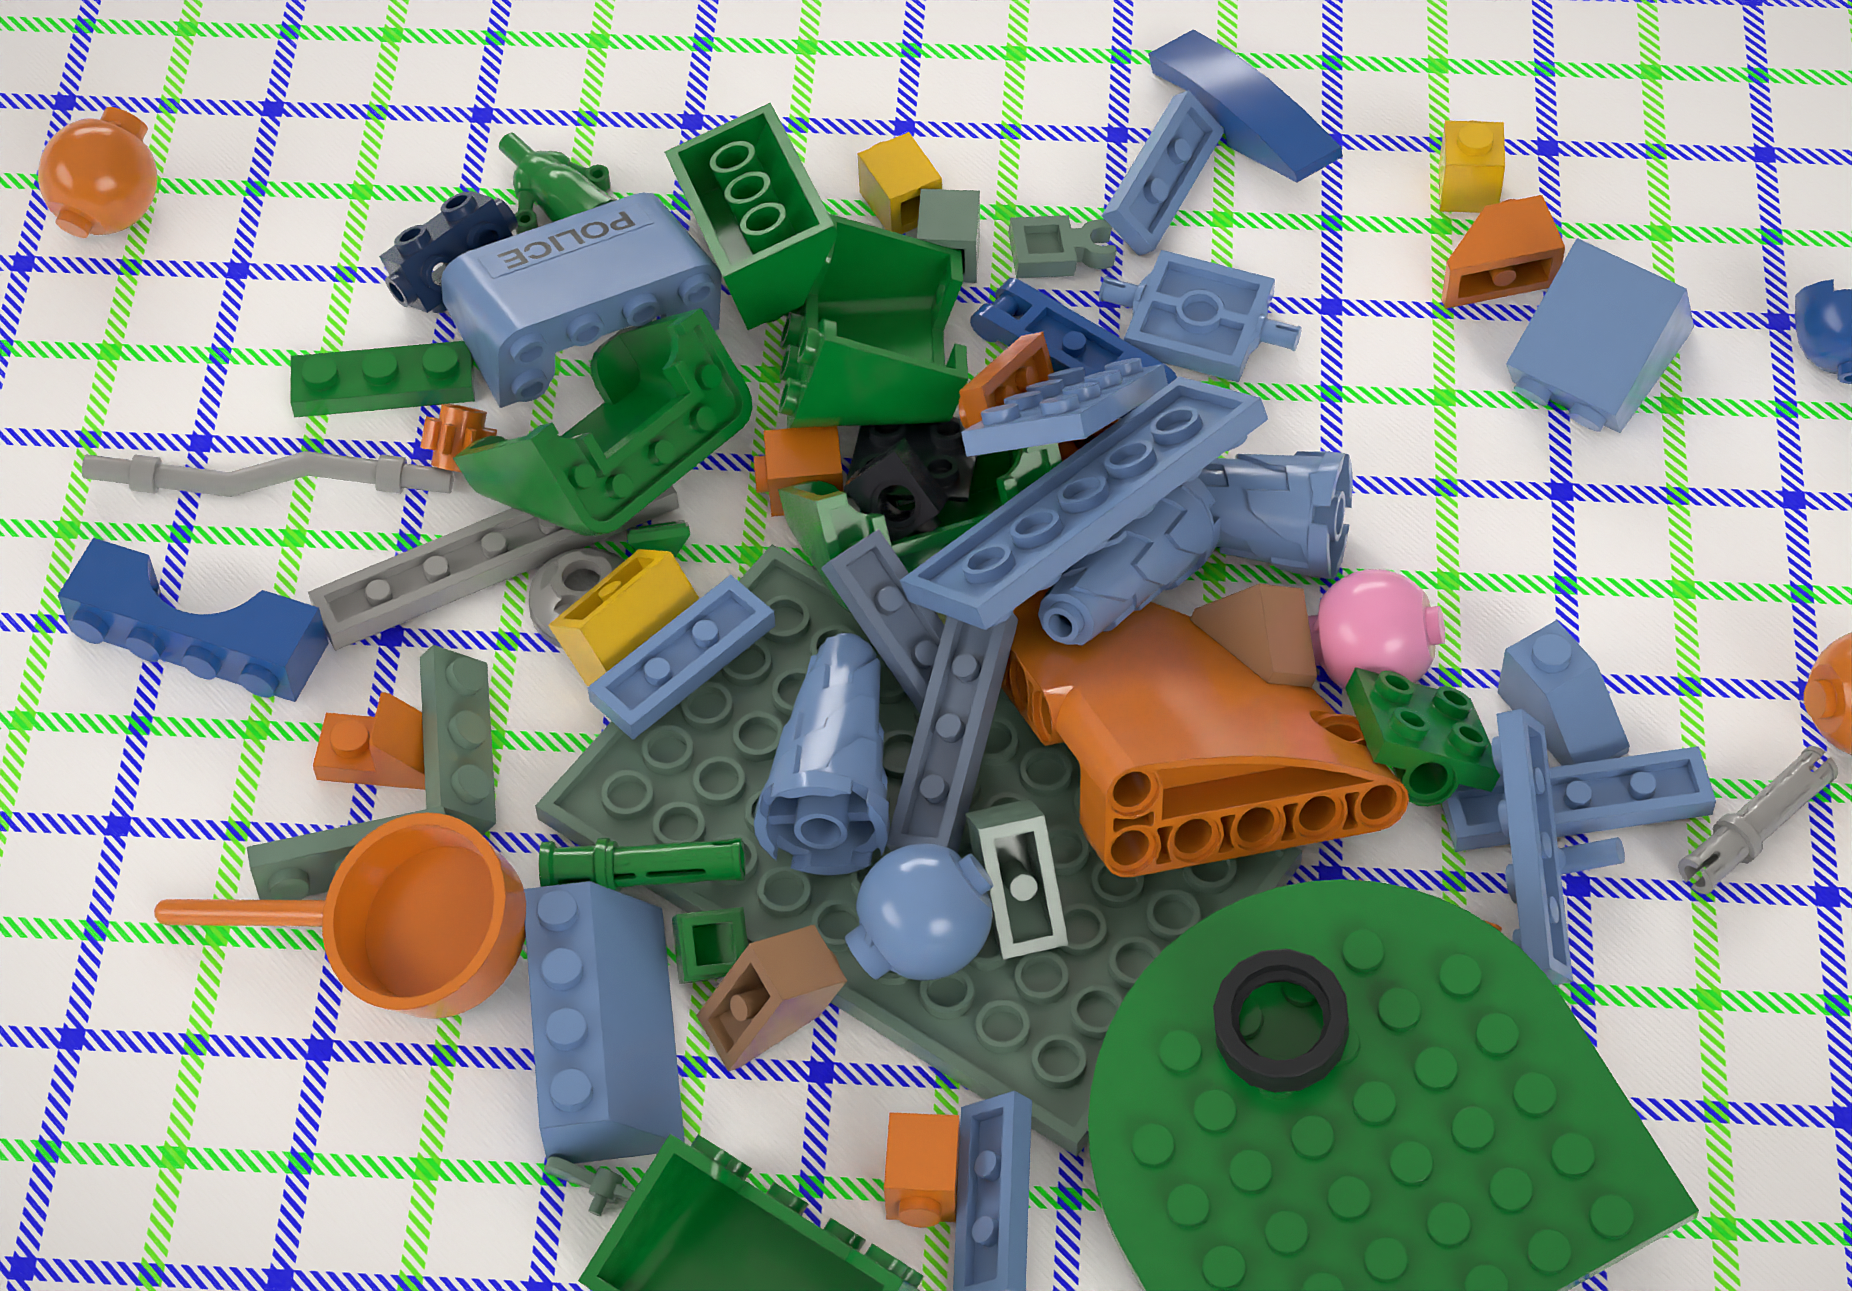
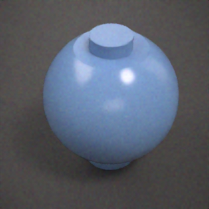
M927 843L898 848L881 858L865 876L856 901V912L860 925L845 935L846 943L858 963L875 980H878L890 970L905 978L920 981L936 980L950 976L966 967L978 955L987 940L992 923V903L987 891L994 887L993 882L980 862L970 853L961 858L952 849Z

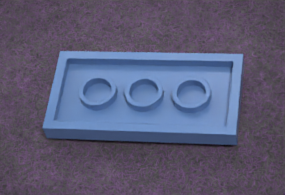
M1132 358L1107 364L1104 366L1105 371L1085 376L1083 367L1051 373L1048 375V381L1027 386L1026 393L1005 398V405L981 411L982 421L961 432L966 456L1085 439L1135 409L1167 386L1164 364L1142 367L1141 358Z

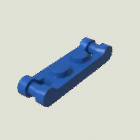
M1016 278L1007 279L996 290V300L992 304L984 303L970 317V324L978 336L988 342H996L998 340L1008 347L1020 336L1043 332L1054 372L1083 367L1085 376L1105 371L1104 366L1107 364L1132 358H1141L1142 367L1164 364ZM1164 364L1167 383L1170 384L1178 377L1170 367Z

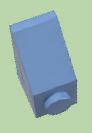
M1558 620L1553 621L1505 649L1497 693L1512 710L1522 708L1544 725L1547 749L1562 766L1620 758L1629 752L1630 744L1597 663Z

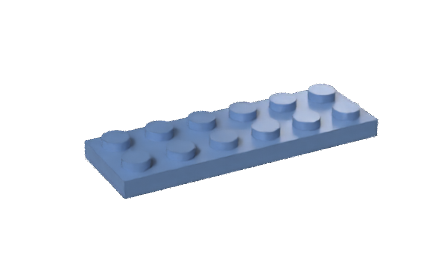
M1179 376L903 577L900 583L908 602L984 630L1006 621L1012 615L1013 610L1029 597L1057 583L1064 571L1086 555L1093 554L1104 548L1111 536L1133 520L1148 515L1154 510L1156 503L1174 489L1195 480L1205 466L1225 451L1242 445L1246 441L1248 434L1268 420L1262 399Z

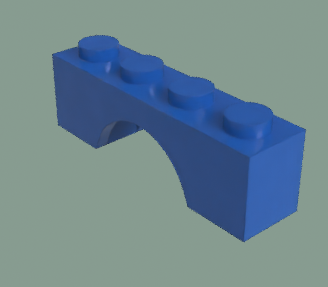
M94 537L57 595L70 631L86 642L93 644L106 642L128 649L135 656L150 662L166 661L185 667L189 672L203 679L212 680L216 677L241 685L250 693L264 698L276 696L296 702L329 644L319 607L265 590H261L245 603L224 612L194 614L175 609L160 598V586L148 554Z

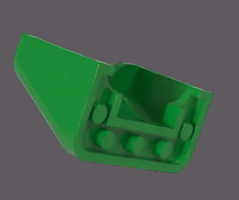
M697 308L654 320L642 326L621 329L602 343L593 353L590 371L594 385L604 403L563 435H557L559 432L553 422L539 425L526 436L510 440L502 436L483 437L474 441L453 457L469 485L476 493L583 536L609 534L619 529L743 429L750 420L753 410L752 396L747 384L702 308Z
M1058 443L978 455L968 502L947 501L941 512L937 515L942 523L936 529L904 537L890 542L884 515L878 513L864 514L856 511L849 505L846 493L839 491L832 484L820 480L806 481L778 489L785 519L790 530L837 603L850 612L821 569L830 560L879 529L908 573H910L1062 462ZM915 502L898 506V509L911 510L915 508Z

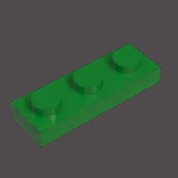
M464 341L291 356L290 403L294 418L475 402L474 359Z

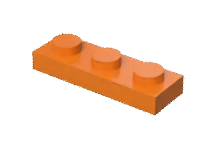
M1043 332L1020 336L959 391L961 396L959 399V416L965 429L982 421L981 411L1005 405V398L1026 393L1027 386L1049 380L1048 375L1054 373Z

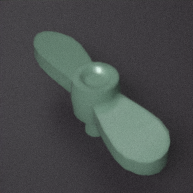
M549 1157L544 1167V1171L554 1177L589 1188L588 1193L594 1196L588 1212L596 1216H601L607 1202L614 1203L616 1198L627 1202L634 1190L622 1186L624 1178L621 1175L608 1169L598 1168L594 1174L558 1157Z

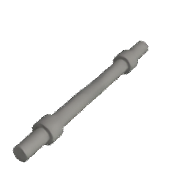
M303 451L232 472L162 464L160 457L137 454L133 456L132 460L86 454L82 463V477L84 479L129 484L131 491L156 494L159 488L233 497L305 476L375 484L376 491L399 494L403 492L404 488L450 494L454 483V471L407 464L406 457L383 454L379 456L378 460Z

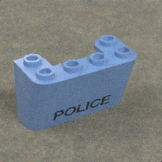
M653 193L633 194L468 251L450 262L443 271L441 278L442 301L471 352L499 408L519 401L529 402L543 395L555 374L556 352L573 346L589 345L601 336L629 326L645 325L657 316L661 315V318L702 308L715 331L719 330L722 274L713 260Z

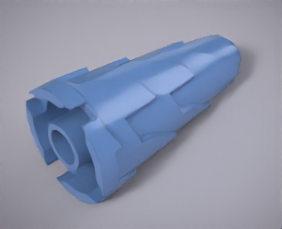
M1297 451L1294 455L1238 453L1235 455V459L1216 458L1202 469L1198 478L1216 500V503L1210 508L1214 524L1221 517L1220 539L1216 548H1220V553L1271 563L1282 571L1316 578L1335 579L1343 561L1350 524H1343L1345 508H1352L1353 472L1349 454L1331 451Z
M1197 477L1187 484L1180 485L1158 501L1154 510L1148 515L1133 520L1111 536L1104 548L1093 554L1086 555L1064 571L1059 581L1049 588L1040 603L1038 616L1045 632L1054 641L1066 645L1078 644L1082 646L1103 630L1104 632L1111 631L1134 610H1141L1164 590L1178 587L1201 568L1215 551L1221 531V517L1214 524L1210 508L1216 503V500L1204 483Z
M841 633L828 637L826 642L820 646L818 654L811 656L806 677L797 695L790 720L783 728L769 778L760 794L755 810L754 830L761 847L775 860L777 859L778 848L792 854L791 869L816 875L848 874L870 866L874 850L879 848L882 856L890 829L887 776L882 766L884 731L879 723L881 666L872 646L860 636L852 633Z

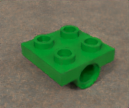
M1355 667L1345 690L1374 762L1392 767L1395 776L1408 791L1409 802L1417 806L1427 807L1440 804L1451 797L1459 784L1492 792L1501 775L1495 767L1492 745L1471 698L1452 687L1441 686L1435 689L1413 683L1396 672L1382 671L1378 674Z

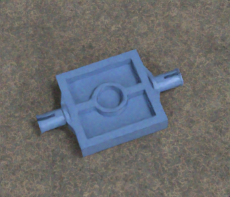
M1165 250L1160 251L1152 272L1139 285L1105 276L1099 292V301L1132 308V320L1124 336V341L1163 363L1235 382L1240 381L1250 354L1258 348L1261 342L1291 349L1295 352L1302 331L1301 326L1268 319V308L1274 296V278Z

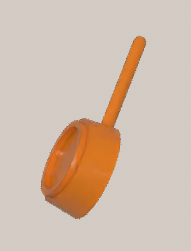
M429 812L414 813L393 819L379 826L360 840L348 853L336 871L325 900L165 899L161 900L154 909V917L163 925L322 927L327 959L338 980L348 991L373 1006L427 1019L446 1018L464 1013L490 997L510 975L518 961L526 938V897L523 884L513 866L471 825L449 815Z

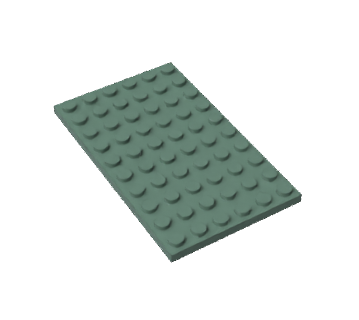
M772 544L743 575L739 582L774 611L776 626L634 740L611 721L535 805L537 818L579 846L595 845L598 838H610L611 841H617L618 846H643L742 838L746 860L744 881H704L643 886L686 913L744 907L748 945L766 938L815 925L828 949L836 956L840 969L847 979V982L830 1003L983 1099H989L1011 1091H1016L1031 1099V1129L1077 1157L1089 1141L1088 1114L1090 1090L1101 1046L1119 1006L1139 976L1169 944L1190 927L1212 913L1245 897L1285 886L1301 865L1303 850L1298 847H1291L1136 877H1119L1112 874L1085 838L1082 825L1079 823L1081 770L1077 758L1065 742L1045 746L1001 688L968 812L1031 799L1045 815L1069 945L1002 959L991 925L987 940L978 955L966 967L950 976L936 980L920 981L905 978L890 970L878 980L873 979L862 968L850 951L845 935L860 925L856 912V901L865 876L881 858L892 851L886 846L881 856L880 849L877 848L872 853L870 866L848 874L816 875L791 869L792 854L778 848L777 859L775 860L761 847L754 830L755 810L760 794L769 778L783 728L790 720L797 695L806 677L810 658L818 654L820 646L826 642L828 637L841 633L858 635L872 646L877 654L876 658L880 661L879 723L884 731L882 766L887 776L890 826L920 713L852 613L846 611L837 603L817 570ZM967 820L958 850V855L961 858H964L969 853L973 855Z

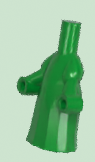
M513 132L504 135L500 140L499 150L517 166L513 176V187L516 197L519 198L518 211L515 213L518 221V227L515 229L516 235L539 227L536 213L533 211L534 202L539 205L552 222L617 200L605 193L611 188L609 170L606 166L597 164L587 168L571 162L570 158L562 152L551 150L535 152Z

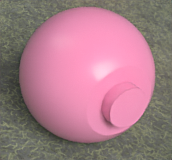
M1368 569L1357 571L1341 578L1320 599L1318 614L1308 616L1315 665L1321 666L1329 678L1343 689H1345L1355 667L1378 674L1382 671L1396 672L1411 682L1416 683L1430 668L1435 658L1436 645L1445 644V624L1441 607H1431L1428 596L1421 587L1409 578L1389 570Z

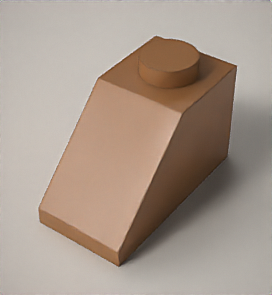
M810 925L750 943L696 1016L729 1072L742 1067L819 1017L847 982V979L840 969L836 956L828 949L815 925Z

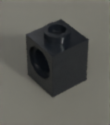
M905 438L854 472L844 485L846 491L864 514L878 513L884 515L890 542L936 529L942 523L937 515L949 499ZM901 485L907 488L914 496L915 508L899 510L893 507L886 497V487Z

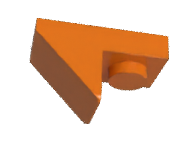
M381 692L375 717L326 712L313 762L316 780L425 790L422 712L386 692Z

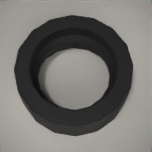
M1291 949L1261 951L1238 962L1222 980L1213 1005L1217 1047L1229 1069L1249 1085L1274 1093L1301 1091L1323 1080L1341 1060L1349 1036L1347 997L1334 972L1315 957ZM1289 982L1302 986L1315 996L1322 1009L1324 1025L1319 1040L1307 1053L1295 1059L1273 1060L1260 1056L1247 1045L1240 1032L1239 1015L1244 1001L1255 989L1267 983Z

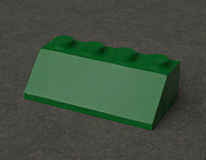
M771 102L664 151L747 330L749 331L764 323L774 322L786 313L803 306L838 236V232Z

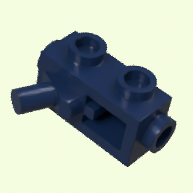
M474 191L462 192L446 200L440 208L441 212L425 224L415 225L401 232L394 240L395 245L379 256L389 273V276L385 278V283L393 297L404 307L411 306L426 313L431 310L433 313L448 311L442 301L441 284L442 274L447 265L468 251L512 237V231L518 227L515 214L503 200L499 198L494 200L489 196ZM443 263L442 266H440L438 269H436L435 271H433L434 267H435L437 264Z

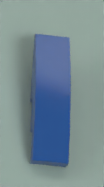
M1192 29L1148 53L1152 73L1186 91L1189 90L1220 126L1224 127L1229 148L1296 183L1343 157L1341 146L1290 96L1263 73L1231 50L1200 32Z

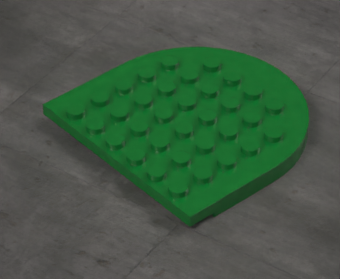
M1362 880L1308 881L1276 887L1251 895L1212 913L1190 927L1169 944L1142 972L1124 997L1110 1023L1097 1058L1090 1090L1088 1114L1089 1152L1095 1185L1108 1227L1142 1291H1568L1696 1219L1699 1213V1209L1573 1012L1547 975L1519 946L1492 925L1461 907L1439 897L1411 888ZM1291 949L1315 957L1334 972L1347 997L1349 1036L1341 1060L1323 1080L1301 1091L1274 1093L1249 1085L1229 1069L1217 1047L1213 1005L1222 980L1238 962L1261 951ZM1289 982L1267 983L1255 989L1244 1001L1239 1015L1240 1032L1247 1045L1260 1056L1273 1060L1295 1059L1307 1053L1319 1040L1324 1025L1323 1012L1315 996L1304 987Z

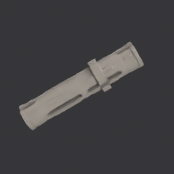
M1816 746L1805 748L1795 761L1753 799L1746 803L1736 814L1727 813L1713 825V834L1691 854L1679 861L1678 869L1682 879L1688 882L1698 871L1705 867L1706 869L1702 873L1703 876L1691 888L1698 893L1708 894L1739 863L1748 864L1752 862L1762 852V843L1827 784L1832 783L1839 774L1838 767L1832 757L1826 760L1816 771L1812 772L1813 764L1826 752Z

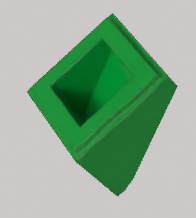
M744 907L682 913L672 917L679 984L724 978L748 946Z

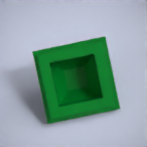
M685 520L635 526L627 530L628 544L636 551L638 549L668 551L674 557L677 556L690 537L689 524Z

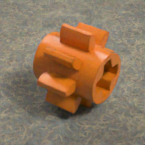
M441 404L439 418L426 416L420 448L433 450L431 465L445 470L461 472L453 457L476 440L487 436H497V429L485 427L487 412L466 406Z

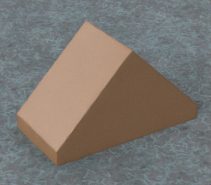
M1259 583L1194 609L1190 620L1267 683L1304 687L1313 686L1317 678V671L1303 588Z

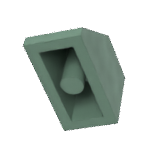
M1031 799L965 813L973 856L986 870L994 885L993 888L987 891V894L992 903L991 925L1002 959L1069 945L1045 815Z

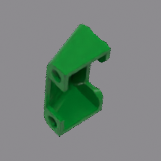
M829 214L836 227L838 236L803 306L784 315L787 319L782 331L780 347L785 348L786 352L783 357L779 378L782 381H786L780 399L779 413L787 415V428L949 422L959 404L961 397L959 391L968 381L967 346L955 343L946 366L944 351V329L963 284L962 251Z
M669 1134L578 1282L592 1291H920L917 1288L924 1276L871 1243L865 1255L861 1254L859 1251L866 1242V1239L831 1217L824 1229L802 1217L809 1204L777 1183L773 1182L767 1193L745 1181L752 1170L751 1167L699 1134L691 1146Z

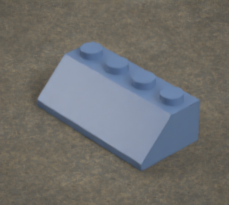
M590 881L524 889L526 897L525 932L538 1117L546 1159L558 1157L577 1164L657 1154L669 1134L685 1142L663 909Z

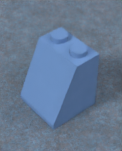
M1577 238L1506 363L1512 382L1516 383L1515 391L1524 398L1542 406H1546L1548 401L1551 400L1570 409L1569 417L1590 430L1601 432L1603 426L1621 433L1694 328L1687 288Z

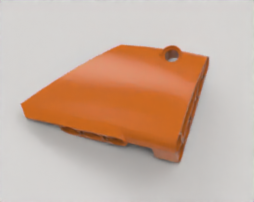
M1049 588L1036 592L1013 610V613L1018 618V623L1001 688L1045 746L1065 742L1077 758L1081 770L1079 823L1082 825L1085 838L1112 874L1119 877H1136L1377 832L1393 826L1406 812L1409 802L1407 789L1386 765L1373 761L1356 716L1337 714L1312 687L1267 683L1190 620L1191 616L1154 602H1149L1141 610H1134L1111 631L1104 632L1103 630L1096 637L1081 646L1078 644L1066 645L1054 641L1042 628L1038 612L1041 600Z

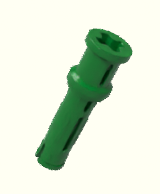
M598 838L596 844L591 846L557 848L553 841L542 842L539 850L540 887L590 881L607 889L620 892L621 887L729 880L744 881L746 874L745 849L742 838L643 846H618L617 841H611L610 838Z

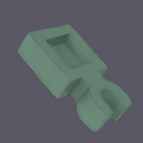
M1069 215L1010 218L1008 234L1016 279L1075 276L1077 262H1082L1094 269H1107L1114 266L1117 251L1116 245L1100 246L1095 244L1109 242L1112 230L1111 225L1106 220L1098 219L1085 223L1082 228H1071Z

